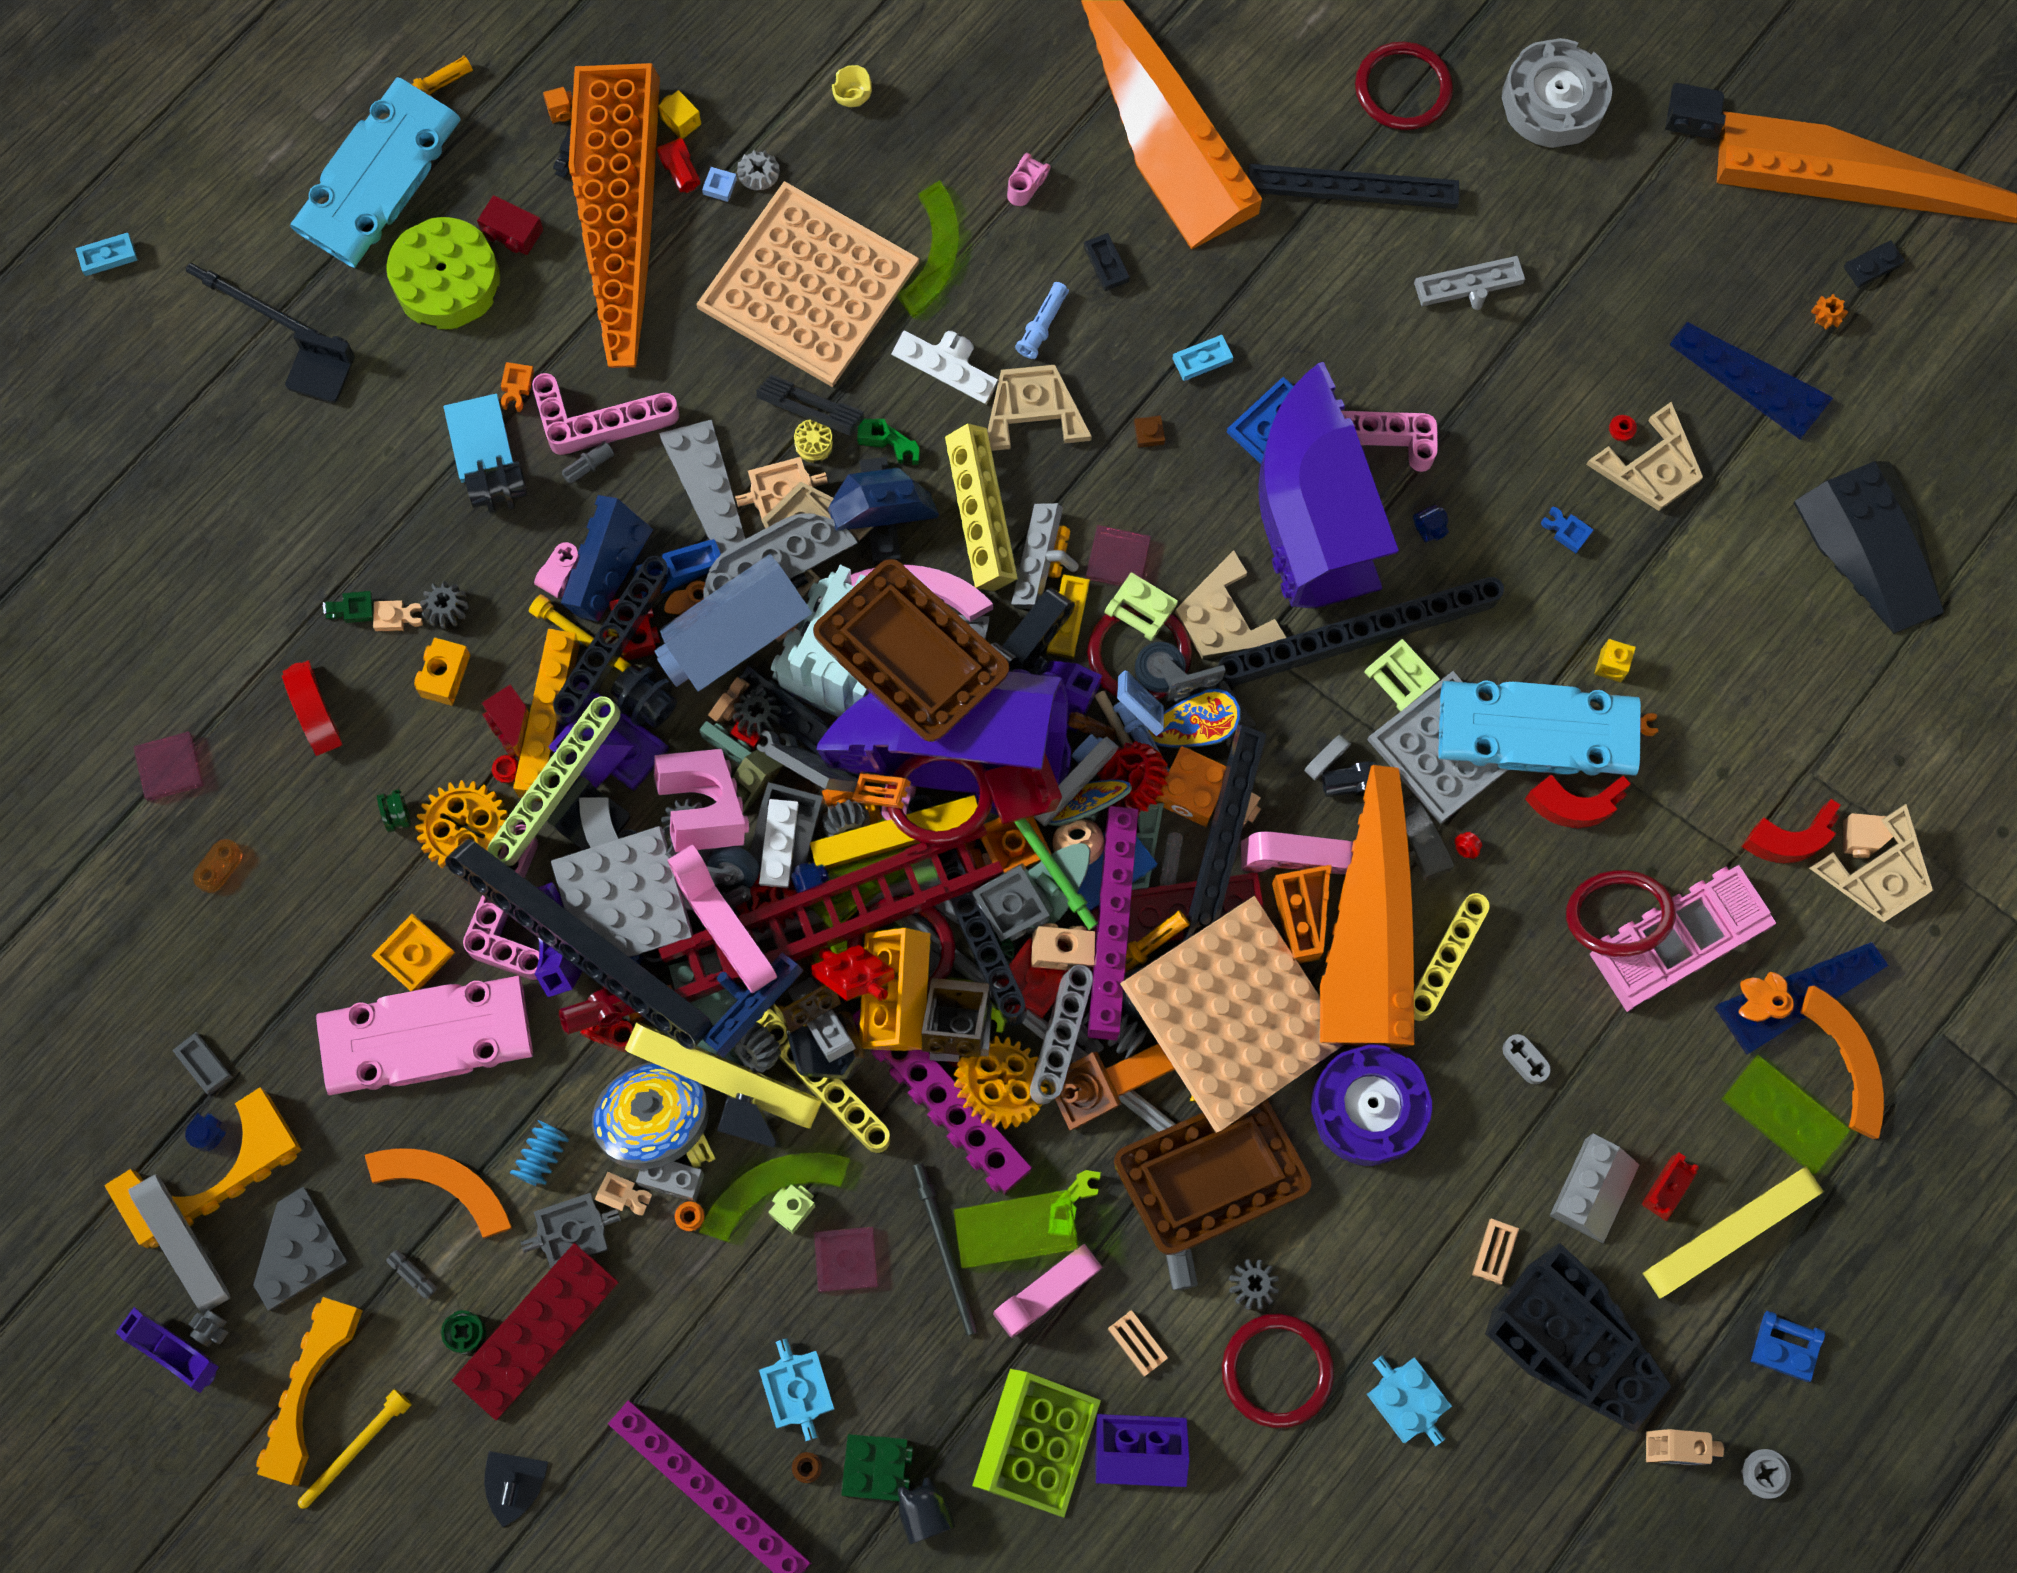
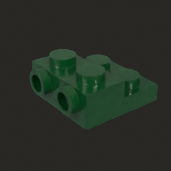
M848 1434L841 1496L900 1502L898 1496L899 1487L905 1486L909 1489L910 1477H904L905 1464L911 1465L913 1446H907V1439Z

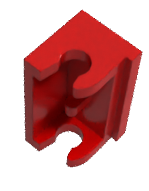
M1680 1152L1669 1159L1641 1204L1665 1221L1671 1216L1699 1169L1696 1164L1692 1166L1686 1163V1156Z

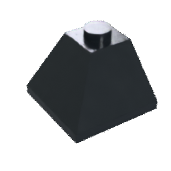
M737 1093L735 1098L727 1097L717 1131L770 1147H781L782 1141L760 1105L753 1104L754 1097Z

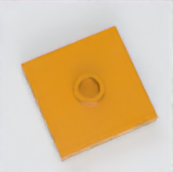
M411 914L371 956L409 991H417L426 984L455 952L417 917Z

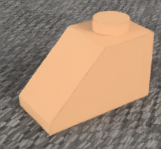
M1852 813L1843 820V853L1853 854L1854 858H1869L1893 838L1881 821L1886 816Z

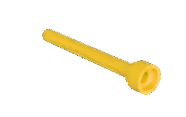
M540 594L531 604L529 613L538 619H549L566 632L576 633L578 640L589 647L594 638L555 611L551 600ZM619 657L614 666L623 672L631 664Z
M394 1388L386 1397L385 1408L298 1500L300 1508H308L394 1415L397 1417L400 1413L404 1414L411 1407L412 1403L400 1391Z

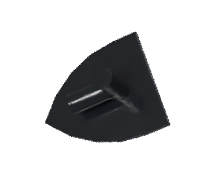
M489 1451L484 1478L486 1498L492 1513L502 1527L518 1519L531 1507L542 1488L548 1466L547 1461Z

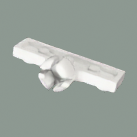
M905 330L903 331L892 352L893 356L987 405L999 380L968 364V358L974 346L967 338L957 335L958 333L953 331H947L938 345H931Z

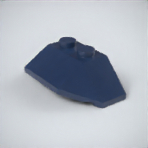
M900 468L848 474L828 507L830 517L834 520L836 531L933 519L939 516L930 492Z

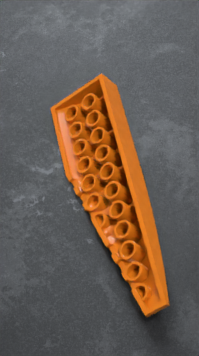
M1081 0L1089 20L1091 32L1096 40L1098 53L1103 61V68L1115 103L1119 108L1120 118L1125 126L1128 135L1127 139L1130 148L1132 147L1137 168L1190 248L1194 249L1258 215L1262 202L1261 196L1179 74L1123 0Z
M652 63L575 66L569 170L573 180V191L577 200V211L582 225L589 272L592 276V287L597 302V313L601 322L602 338L609 368L636 367L640 341L652 225L660 77Z
M1722 112V114L1726 115L1725 125L1720 132L1717 170L1718 184L2017 223V193L1828 125Z

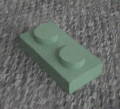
M706 721L700 728V733L704 740L717 749H722L725 755L739 765L745 756L751 754V748L739 739L735 742L728 737V731L721 725L716 723L713 726Z

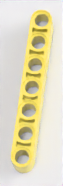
M769 1008L757 1022L762 1027H767L769 1032L773 1029H781L784 1032L783 1038L777 1041L780 1044L778 1048L781 1051V1055L778 1058L868 1150L874 1153L885 1151L890 1144L889 1130L840 1079L823 1078L815 1083L810 1081L808 1076H802L797 1072L795 1062L788 1058L791 1047L786 1033L787 1028ZM833 1090H841L845 1095L841 1102L832 1103L828 1099L829 1094ZM856 1110L863 1112L865 1115L864 1120L859 1124L851 1123L848 1119L851 1112ZM880 1131L884 1133L885 1140L878 1145L872 1144L868 1140L872 1132Z
M636 1022L625 1047V1050L633 1055L734 1098L737 1093L754 1097L753 1104L760 1105L762 1110L805 1128H811L822 1103L820 1099L761 1073H755L749 1068L696 1046L692 1050L686 1049L664 1032L643 1023Z
M1806 1166L1643 1272V1275L1660 1299L1824 1191Z

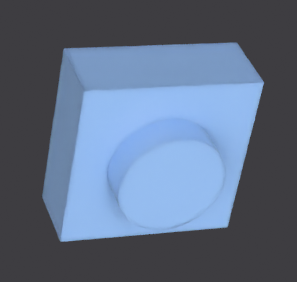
M711 167L702 189L703 195L728 202L737 180L736 174Z

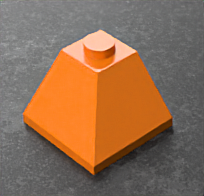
M1034 817L1026 818L1051 854ZM1000 818L984 824L987 835L980 839L991 862L1000 861L1004 873L1021 863L1028 867L1041 861L1015 822L1002 824Z

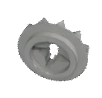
M753 150L751 154H744L743 159L738 162V178L749 189H767L779 177V164L775 157L769 155L765 150L763 152ZM752 164L758 167L763 165L764 174L760 173L759 171L753 173L754 169Z
M1768 1449L1757 1450L1745 1459L1743 1469L1741 1470L1744 1485L1748 1487L1753 1495L1764 1499L1776 1498L1783 1494L1788 1488L1791 1479L1790 1468L1786 1460L1779 1453ZM1761 1465L1765 1469L1776 1468L1772 1472L1773 1474L1769 1476L1770 1483L1766 1479L1755 1478L1762 1472Z

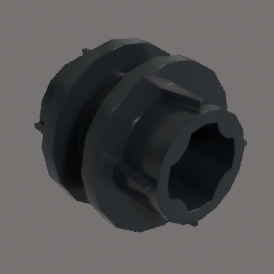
M502 455L496 456L497 466L486 468L483 459L477 460L478 470L464 473L472 507L477 508L487 505L490 514L496 513L495 503L506 501L509 510L515 509L514 499L528 496L519 461L505 464Z
M631 665L618 676L611 688V694L618 699L616 705L620 709V714L633 711L631 722L635 726H641L647 722L653 728L659 727L669 718L678 702L670 694L672 683L668 679L655 682L657 671L653 667H647L641 671L636 666Z

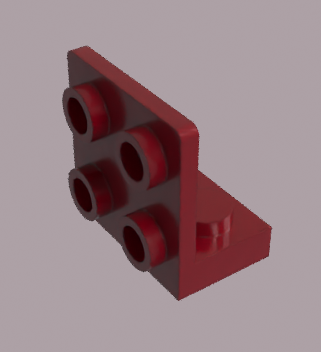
M1046 753L1044 754L1042 770L1006 765L987 770L984 773L1002 824L1056 811L1062 799Z

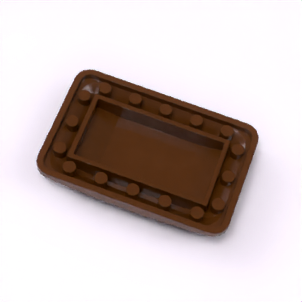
M893 559L881 562L820 617L813 627L814 638L843 668L920 738L929 742L938 741L944 737L992 692L1009 673L1008 661L1002 654L902 563Z
M1267 1099L1217 1133L1204 1113H1201L1121 1148L1114 1157L1116 1171L1156 1247L1165 1255L1178 1254L1240 1227L1303 1197L1311 1188L1310 1176Z

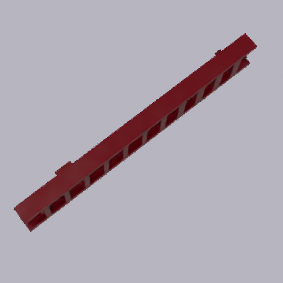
M983 823L975 832L959 841L938 845L928 843L917 844L905 849L901 853L737 918L757 946L752 928L768 922L778 948L763 954L770 965L781 953H784L791 960L797 961L819 952L824 947H832L970 892L1003 874L1004 871L1000 861L975 870L977 868L970 849L967 850L965 844L987 835ZM957 847L968 873L948 881L938 854ZM931 858L941 884L921 892L911 865ZM904 868L914 895L894 902L884 876ZM877 879L887 905L867 913L857 887ZM851 890L861 916L840 924L830 897ZM823 900L834 927L814 934L804 908ZM796 911L806 938L788 944L779 918ZM708 930L658 949L664 963L687 955L696 982L674 991L689 1003L724 990L725 988L717 980L718 975L722 972H726L737 984L743 982ZM714 944L723 971L707 975L698 950Z

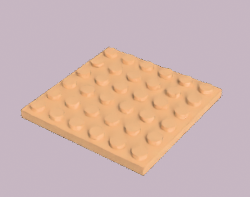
M784 181L697 303V309L829 386L834 387L919 264V258Z
M1255 896L1120 983L1216 1133L1226 1128L1343 1046L1340 1044L1320 1043V996L1298 962L1293 960L1291 951Z

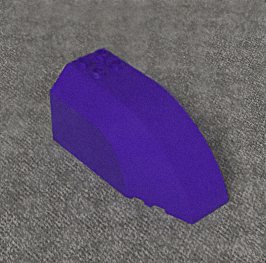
M1324 362L1318 363L1295 384L1282 402L1274 418L1264 450L1258 490L1261 517L1274 555L1272 558L1273 567L1276 574L1280 573L1283 581L1281 583L1282 594L1285 599L1289 598L1291 607L1311 609L1382 590L1373 560L1396 554L1399 551L1351 418L1345 419L1341 410H1344L1345 405L1342 399L1336 400L1334 394L1336 387Z
M1015 669L1013 672H1009L1007 677L944 737L938 741L929 742L920 738L871 693H868L848 708L833 723L818 743L817 751L828 768L859 775L860 773L870 772L883 776H893L895 770L913 755L981 762L986 770L1006 765L1042 770L1044 754L1046 753L1058 784L1067 735L1068 695L1062 678L1054 673L1044 672L1041 675H1034L1026 670ZM932 761L921 765L906 778L911 782L910 785L915 787L980 794L979 785L974 775L963 765L951 761Z

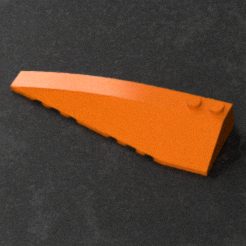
M1373 765L1370 768L1363 798L1365 801L1363 813L1359 815L1357 824L1359 825L1357 839L1353 841L1351 850L1353 856L1351 864L1347 867L1340 897L1338 921L1333 927L1332 935H1334L1331 950L1327 953L1326 963L1328 964L1320 984V1043L1354 1046L1381 1045L1399 1049L1414 1045L1413 919L1408 841L1399 768Z

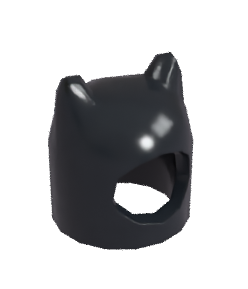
M927 1477L923 1480L922 1487L911 1491L905 1486L899 1487V1517L909 1545L956 1527L946 1497L936 1488L930 1478Z

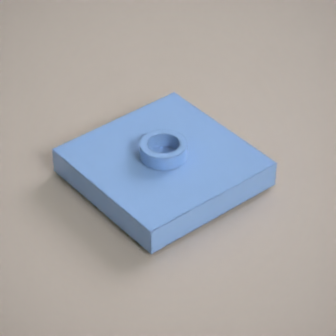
M1128 671L1122 672L1118 676L1117 699L1157 736L1164 730V706Z

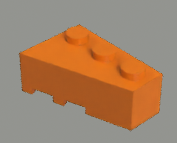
M1331 865L1279 874L1273 880L1272 885L1286 945L1293 955V960H1296L1298 964L1319 960L1324 952Z

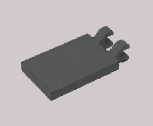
M762 732L768 738V744H758L757 749L759 751L766 752L767 756L824 789L855 792L858 778L845 771L828 768L821 757L805 748L798 747L796 738L792 734H780V737L786 741L784 746L780 744L778 735L775 732Z

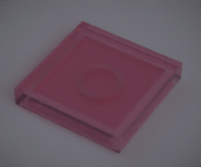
M1097 525L1086 579L1122 586L1131 572L1142 578L1151 536Z
M190 732L133 746L144 797L147 801L203 786L193 738Z
M873 1227L814 1232L818 1292L878 1287Z

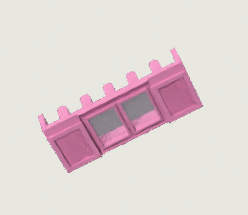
M1739 865L1731 870L1727 866L1712 875L1714 879L1708 883H1705L1704 880L1696 883L1689 888L1691 893L1683 898L1680 894L1672 897L1676 906L1674 927L1667 938L1656 948L1632 957H1610L1593 951L1590 953V956L1626 1012L1632 1010L1646 999L1654 997L1670 985L1678 983L1694 971L1700 970L1711 961L1724 956L1735 947L1748 942L1759 933L1769 930L1776 924L1770 914L1771 912ZM1655 907L1642 915L1643 921L1636 925L1631 921L1618 929L1620 934L1611 938L1607 935L1600 940L1616 944L1631 943L1648 937L1656 930L1660 923L1661 910L1658 911Z

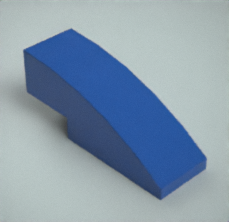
M715 539L664 553L662 558L668 566L669 580L661 593L680 587L708 574L713 563L721 555ZM641 565L635 567L634 576L641 567ZM653 569L649 572L652 576H658L662 573L659 569ZM640 591L643 598L648 595L646 592Z

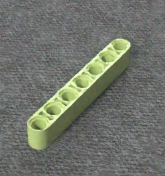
M598 697L590 703L489 843L487 851L498 859L499 849L504 845H508V856L504 859H499L507 866L514 865L618 722L620 709L611 699ZM610 705V714L605 718H600V709L603 706ZM593 729V738L589 741H583L582 735L584 731ZM571 752H576V761L571 765H566V756ZM559 775V785L555 788H550V778ZM538 798H542V808L537 812H533V802ZM520 822H525V832L522 835H516V825Z

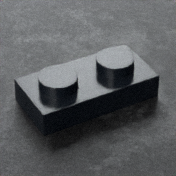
M1109 233L1084 242L1083 247L1104 291L1129 282L1130 277Z
M1890 240L1846 262L1844 269L1857 288L1901 267L1905 260Z

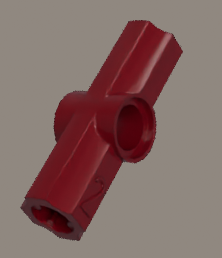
M607 989L593 993L587 1001L559 1009L561 1026L564 1032L568 1034L596 1025L600 1028H608L617 1024L622 1017L636 1013L634 1009Z

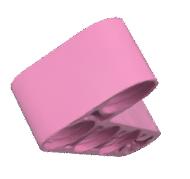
M1341 411L1344 418H1351L1354 427L1356 426L1355 430L1361 445L1408 446L1409 464L1414 470L1423 472L1432 466L1437 455V423L1433 416L1425 413ZM1363 426H1371L1374 431H1366ZM1390 427H1398L1401 432H1394ZM1417 427L1425 428L1428 433H1421ZM1424 452L1429 458H1421L1417 453Z
M1257 832L1241 841V870L1246 872H1262L1271 867L1305 870L1331 865V874L1343 875L1346 874L1347 867L1351 864L1353 842L1276 832Z
M1083 1244L1017 1296L1014 1295L994 1311L993 1315L1008 1335L1013 1338L1093 1277L1103 1267L1088 1247Z

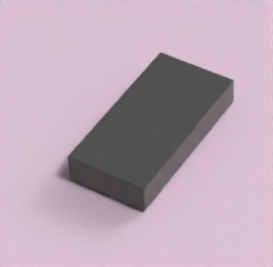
M197 1032L172 1050L209 1096L233 1078Z

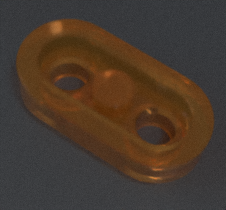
M229 839L216 842L193 873L195 885L207 893L219 890L242 859L240 847ZM229 849V854L221 857L222 850ZM205 873H212L210 879L203 880V876Z

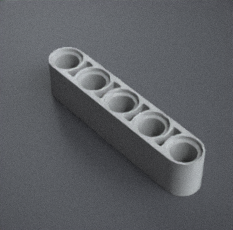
M1084 965L1072 967L1063 975L1060 981L1030 1086L1031 1098L1038 1104L1050 1103L1060 1095L1063 1089L1093 982L1092 972ZM1072 975H1076L1081 979L1082 986H1077L1072 982ZM1064 1002H1069L1074 1006V1013L1066 1011ZM1057 1028L1065 1031L1067 1040H1061L1057 1036ZM1049 1055L1055 1056L1058 1059L1059 1068L1051 1066L1048 1060ZM1042 1082L1047 1083L1051 1087V1095H1046L1042 1092Z
M155 1174L128 1189L132 1201L199 1311L204 1314L207 1310H211L229 1300L231 1297L225 1284L161 1178Z

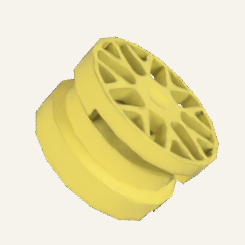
M806 420L799 424L795 430L794 440L796 452H798L800 457L812 463L828 458L833 448L831 429L812 420Z
M704 1133L692 1149L686 1153L694 1168L701 1167V1163L706 1160L708 1162L715 1160V1156Z

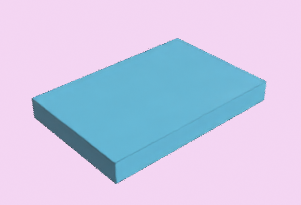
M497 394L443 406L461 483L465 482L464 473L478 470L477 460L483 459L486 468L497 466L496 456L502 455L505 464L513 462Z

